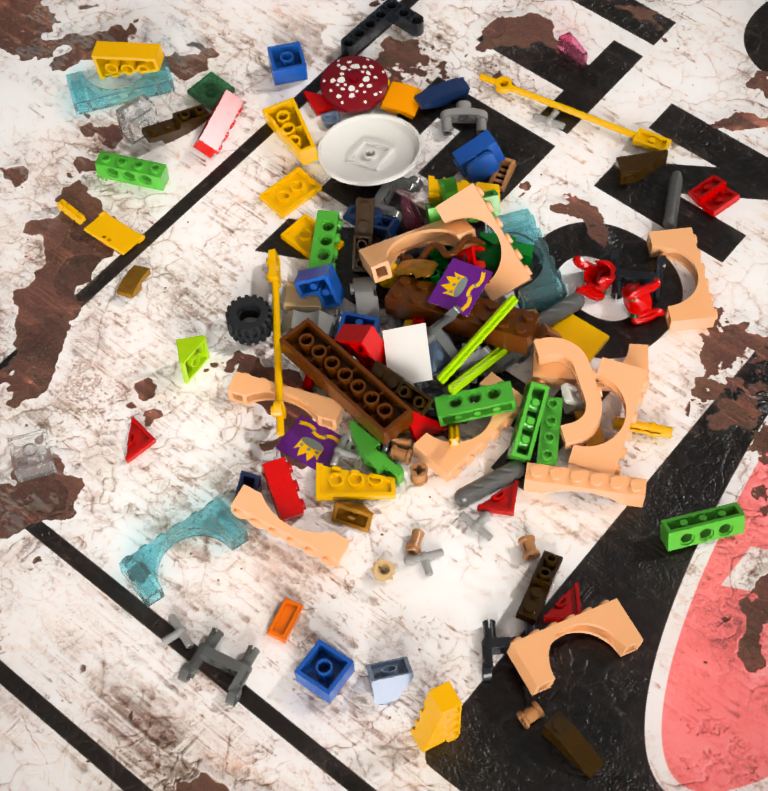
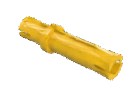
M615 416L613 429H621L625 418ZM636 421V424H631L630 430L648 434L649 437L659 436L671 439L673 427L658 425L656 422Z

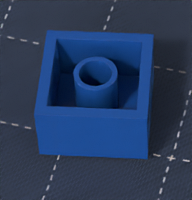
M300 41L267 47L269 64L275 85L308 80L307 66Z
M319 639L294 671L296 682L331 704L354 673L355 667L353 660Z

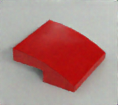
M714 174L688 191L691 199L713 217L740 200V195L726 186V181Z

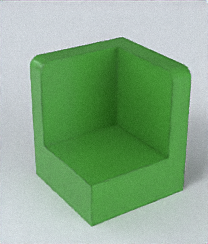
M455 177L438 180L441 202L458 193Z

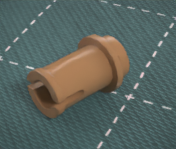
M415 528L412 530L409 543L405 546L406 552L409 555L413 556L421 552L420 546L425 535L421 529Z

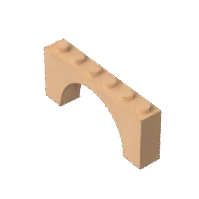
M472 183L435 208L446 224L459 219L473 218L487 223L495 231L501 244V261L497 272L484 289L492 301H498L532 280L530 275L533 273L528 265L524 266L521 259L523 256L518 248L514 250L511 245L513 243L509 233L505 234L502 230L504 225L499 217L495 218L493 215L494 208L489 201L486 202L483 196L485 193L480 185L476 187Z
M465 218L455 220L449 224L444 223L441 219L358 251L363 267L373 281L377 283L393 277L391 268L398 259L397 257L400 256V253L404 255L413 248L425 247L433 242H440L443 245L455 247L462 238L466 236L476 237L475 229ZM468 242L464 245L462 250L469 248L470 246H477L478 244Z
M692 227L648 232L646 243L650 257L666 255V258L680 263L691 273L696 285L694 293L688 299L667 307L665 318L669 332L713 327L715 320L718 318L717 309L713 307V294L709 293V280L705 278V265L701 263V251L697 249V236L693 234Z
M629 344L627 356L622 363L648 370V345ZM533 349V381L561 390L560 386L566 382L577 387L574 374L569 367L560 362L538 365ZM596 381L597 386H600L602 391L614 392L606 385ZM643 388L642 393L646 394L647 389Z
M602 357L596 381L612 389L620 398L625 411V422L621 430L612 439L596 446L573 445L567 468L615 475L620 474L622 466L619 465L620 459L625 458L627 448L624 446L626 441L630 442L633 433L630 427L632 423L636 424L639 414L635 411L637 405L641 406L644 395L641 394L642 389H647L650 378L647 377L648 370Z
M491 372L479 383V386L493 385L503 380ZM512 388L517 410L492 415L487 428L475 438L462 441L459 446L454 445L451 447L449 442L439 440L425 433L413 445V455L446 482H449L452 478H457L462 469L474 461L478 453H483L488 444L500 436L504 428L507 429L512 425L514 419L518 416L523 395Z
M617 598L611 601L605 600L593 609L588 607L581 614L576 616L574 614L569 615L562 622H552L543 630L536 629L529 633L528 636L524 638L517 637L510 642L507 654L532 696L549 689L553 684L555 677L549 663L550 645L563 635L570 633L594 635L611 645L620 657L639 648L643 638Z

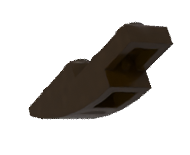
M203 104L173 113L172 119L143 127L142 134L150 144L161 140L166 144L197 129L208 120L210 113Z
M356 198L352 271L367 272L362 265L358 250L373 245L375 198Z
M378 360L370 370V373L410 408L422 416L426 414L434 401L428 394Z
M544 550L515 618L533 625L536 624L549 597L564 557Z

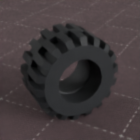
M253 294L252 296L244 295L245 297L242 298L239 296L236 301L233 300L231 305H228L225 313L229 335L233 337L234 341L237 342L239 340V344L242 345L244 343H247V345L255 343L257 345L259 341L264 342L266 337H270L271 331H273V315L269 302L267 300L264 301L263 297L257 298ZM248 317L258 318L254 322H242Z

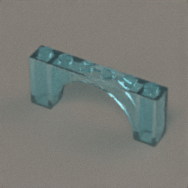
M165 54L160 71L144 73L135 83L119 89L97 87L84 77L82 71L65 75L76 115L175 91Z
M528 208L496 216L495 218L499 217L504 225L502 227L504 233H509L510 236L516 237V243L534 245L533 252L542 264V271L536 280L518 290V300L521 308L524 310L535 308L540 310L551 307L565 298L568 294V287L566 284H563L561 272L555 267L554 257L550 256L548 244L542 239V232L536 226L535 216L530 213ZM487 224V232L491 234H496L495 231Z
M220 497L208 502L204 508L193 512L189 518L176 523L172 529L166 533L159 534L155 540L149 544L142 545L138 551L132 555L125 556L118 563L121 573L147 608L165 596L163 588L158 581V568L164 554L174 544L190 537L202 536L221 541L234 551L249 541L247 530Z

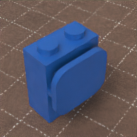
M488 129L452 153L455 157L453 162L464 178L467 176L470 182L473 181L474 183L482 182L497 172L500 167L499 163L506 159Z

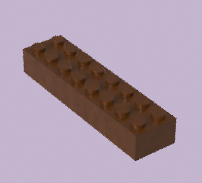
M405 275L397 278L385 297L386 314L405 320H412L414 317L422 316L425 318L426 326L429 327L441 319L449 310L427 302L437 284ZM479 297L468 317L458 314L456 319L442 328V330L471 339L503 303ZM513 307L483 340V343L526 355L539 332L540 314Z
M306 318L279 339L281 352L384 446L413 423V410L309 318Z

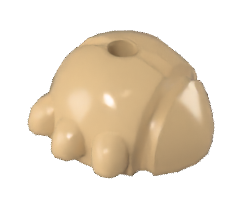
M380 558L377 559V562H373L374 567L371 568V571L377 581L385 582L393 579L392 575L396 574L394 570L396 568L395 565L390 561Z

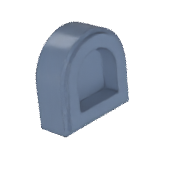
M338 111L321 114L323 124L328 129L340 122Z

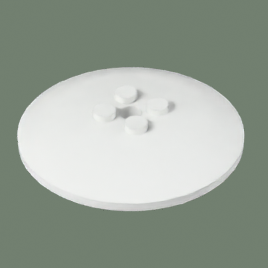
M362 114L344 119L325 132L318 144V160L322 169L329 176L340 182L357 186L380 185L394 181L414 168L422 154V140L415 127L401 118L387 114Z

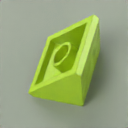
M203 335L176 340L179 363L186 384L210 358L207 340Z

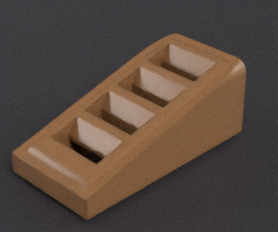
M507 157L499 163V169L491 175L488 182L491 184L494 182L501 183L502 186H499L501 192L505 191L516 167V160ZM496 177L504 178V180L497 179Z

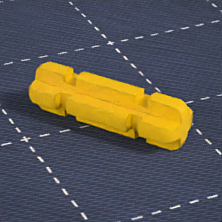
M64 199L57 202L58 208L79 225L86 221L85 216Z

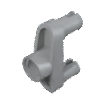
M461 100L457 102L456 108L446 109L440 113L442 135H452V123H476L477 135L487 130L488 113L482 109L471 108L469 101Z

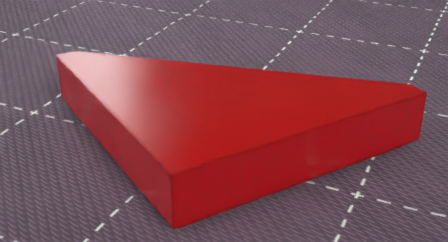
M303 91V96L316 116L335 110L324 100L321 94Z
M413 411V423L408 426L414 442H417L425 433L433 435L448 428L447 425L441 427L438 421L422 416Z
M134 417L131 418L128 436V448L125 457L127 463H130L156 443V439Z
M516 480L507 488L492 495L484 503L479 504L477 511L514 516L519 481Z
M575 583L554 604V607L543 616V622L563 621L569 615L574 614L576 616L581 614L579 583Z

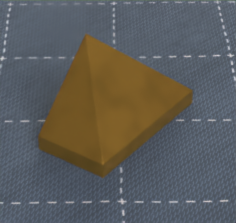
M336 501L331 521L369 533L374 513L361 502Z

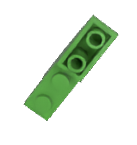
M351 420L349 422L351 439L362 462L373 474H385L388 477H394L395 483L399 486L404 481L403 468L398 463L394 464L381 451L380 441L376 437L367 433L361 424H356Z

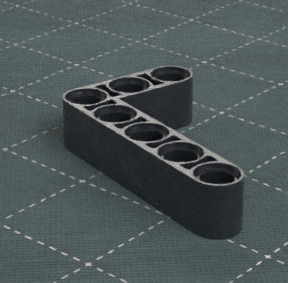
M386 0L341 39L342 57L356 56L391 24L412 36H421L424 33V18L397 0Z

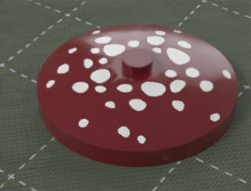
M346 56L332 62L324 70L320 81L321 93L324 100L338 111L362 113L375 108L384 100L388 91V77L384 68L375 60L364 56Z

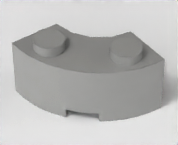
M371 277L353 278V283L350 284L351 295L354 294L356 304L352 305L353 313L380 318L376 283Z
M293 309L282 316L281 336L286 335L306 318L312 320L327 335L332 336L334 317L326 312L318 310L306 313Z

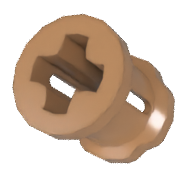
M393 444L389 460L403 462L406 466H409L413 449L406 450Z
M422 462L414 463L410 468V480L414 486L422 487L428 481V467Z
M526 535L518 539V545L521 546L523 551L522 557L524 561H533L540 557V551L536 549L534 535Z
M532 701L531 706L522 712L518 711L516 714L526 729L530 728V724L537 719L545 717L542 708L536 701Z

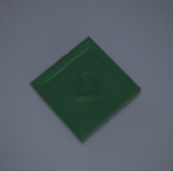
M211 71L190 87L187 92L188 95L212 111L226 89L231 93H235V88Z

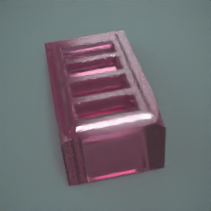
M568 32L559 36L558 48L585 66L588 53L572 33Z
M403 195L401 197L405 228L411 231L425 226L416 203Z

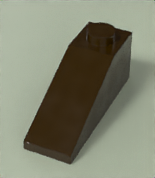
M668 150L616 157L614 169L619 184L638 182L666 164Z
M557 711L543 725L542 735L589 779L605 765L604 761L583 735L561 712Z

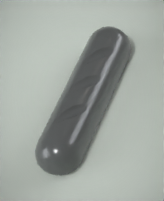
M680 171L672 172L668 180L663 215V226L667 230L676 229L683 183Z
M574 292L539 313V327L542 323L553 327L582 309L585 304L584 296L581 293Z
M512 460L459 488L454 494V500L460 506H468L521 478L526 472V467L523 462Z

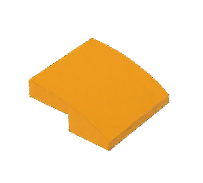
M392 82L380 108L393 115H396L398 112L413 120L419 108L414 96L423 90L408 84Z

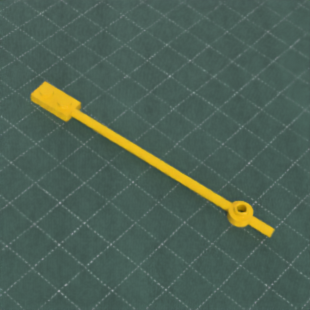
M483 73L480 74L479 80L495 85V90L498 93L506 94L511 91L633 138V145L652 152L668 150L672 140L642 128L635 132L514 86L508 77L502 76L496 79Z
M271 249L268 250V258H266V264L269 269L266 275L268 282L272 283L275 401L270 409L272 416L276 417L277 436H283L286 408L283 402L282 352L279 341L281 338L279 288H282L281 260L276 250Z

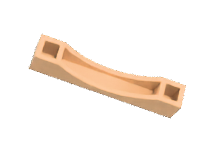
M236 371L228 388L229 400L246 405L266 400L275 401V382L263 377L251 376L249 373ZM283 383V402H288L305 410L314 418L318 425L337 431L345 411L333 398L325 397L319 393L307 392L302 388H293Z
M527 462L523 491L536 493L581 491L610 498L622 505L643 507L647 479Z
M246 485L242 486L232 502L231 512L236 517L250 521L256 528L267 530L275 538L280 537L286 540L292 547L303 549L307 555L318 557L328 566L337 568L349 548L350 540L333 531L324 533L307 532L289 526L270 510L260 492Z

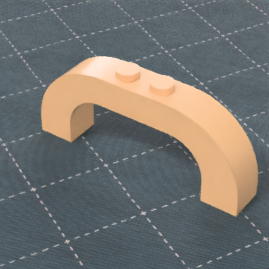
M556 337L534 340L533 349L538 365L560 362L567 365L574 374L585 413L575 422L560 425V435L565 451L572 449L573 445L582 446L595 435L601 421V397H603L601 387L597 386L595 381L597 380L596 371L591 369L585 353L574 343Z

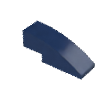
M463 77L454 78L423 90L415 95L414 99L421 110L450 106L452 100L466 99L470 87Z
M350 205L343 215V219L354 226L356 205ZM375 209L374 235L386 239L395 237L402 228L398 218L382 215L381 210Z

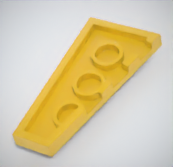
M316 462V501L396 499L394 477L373 473L364 474L353 469L348 471L341 469V467H328Z

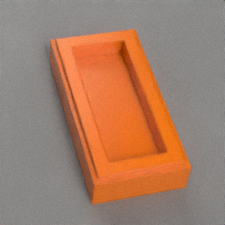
M284 598L266 632L267 635L286 643L304 606Z

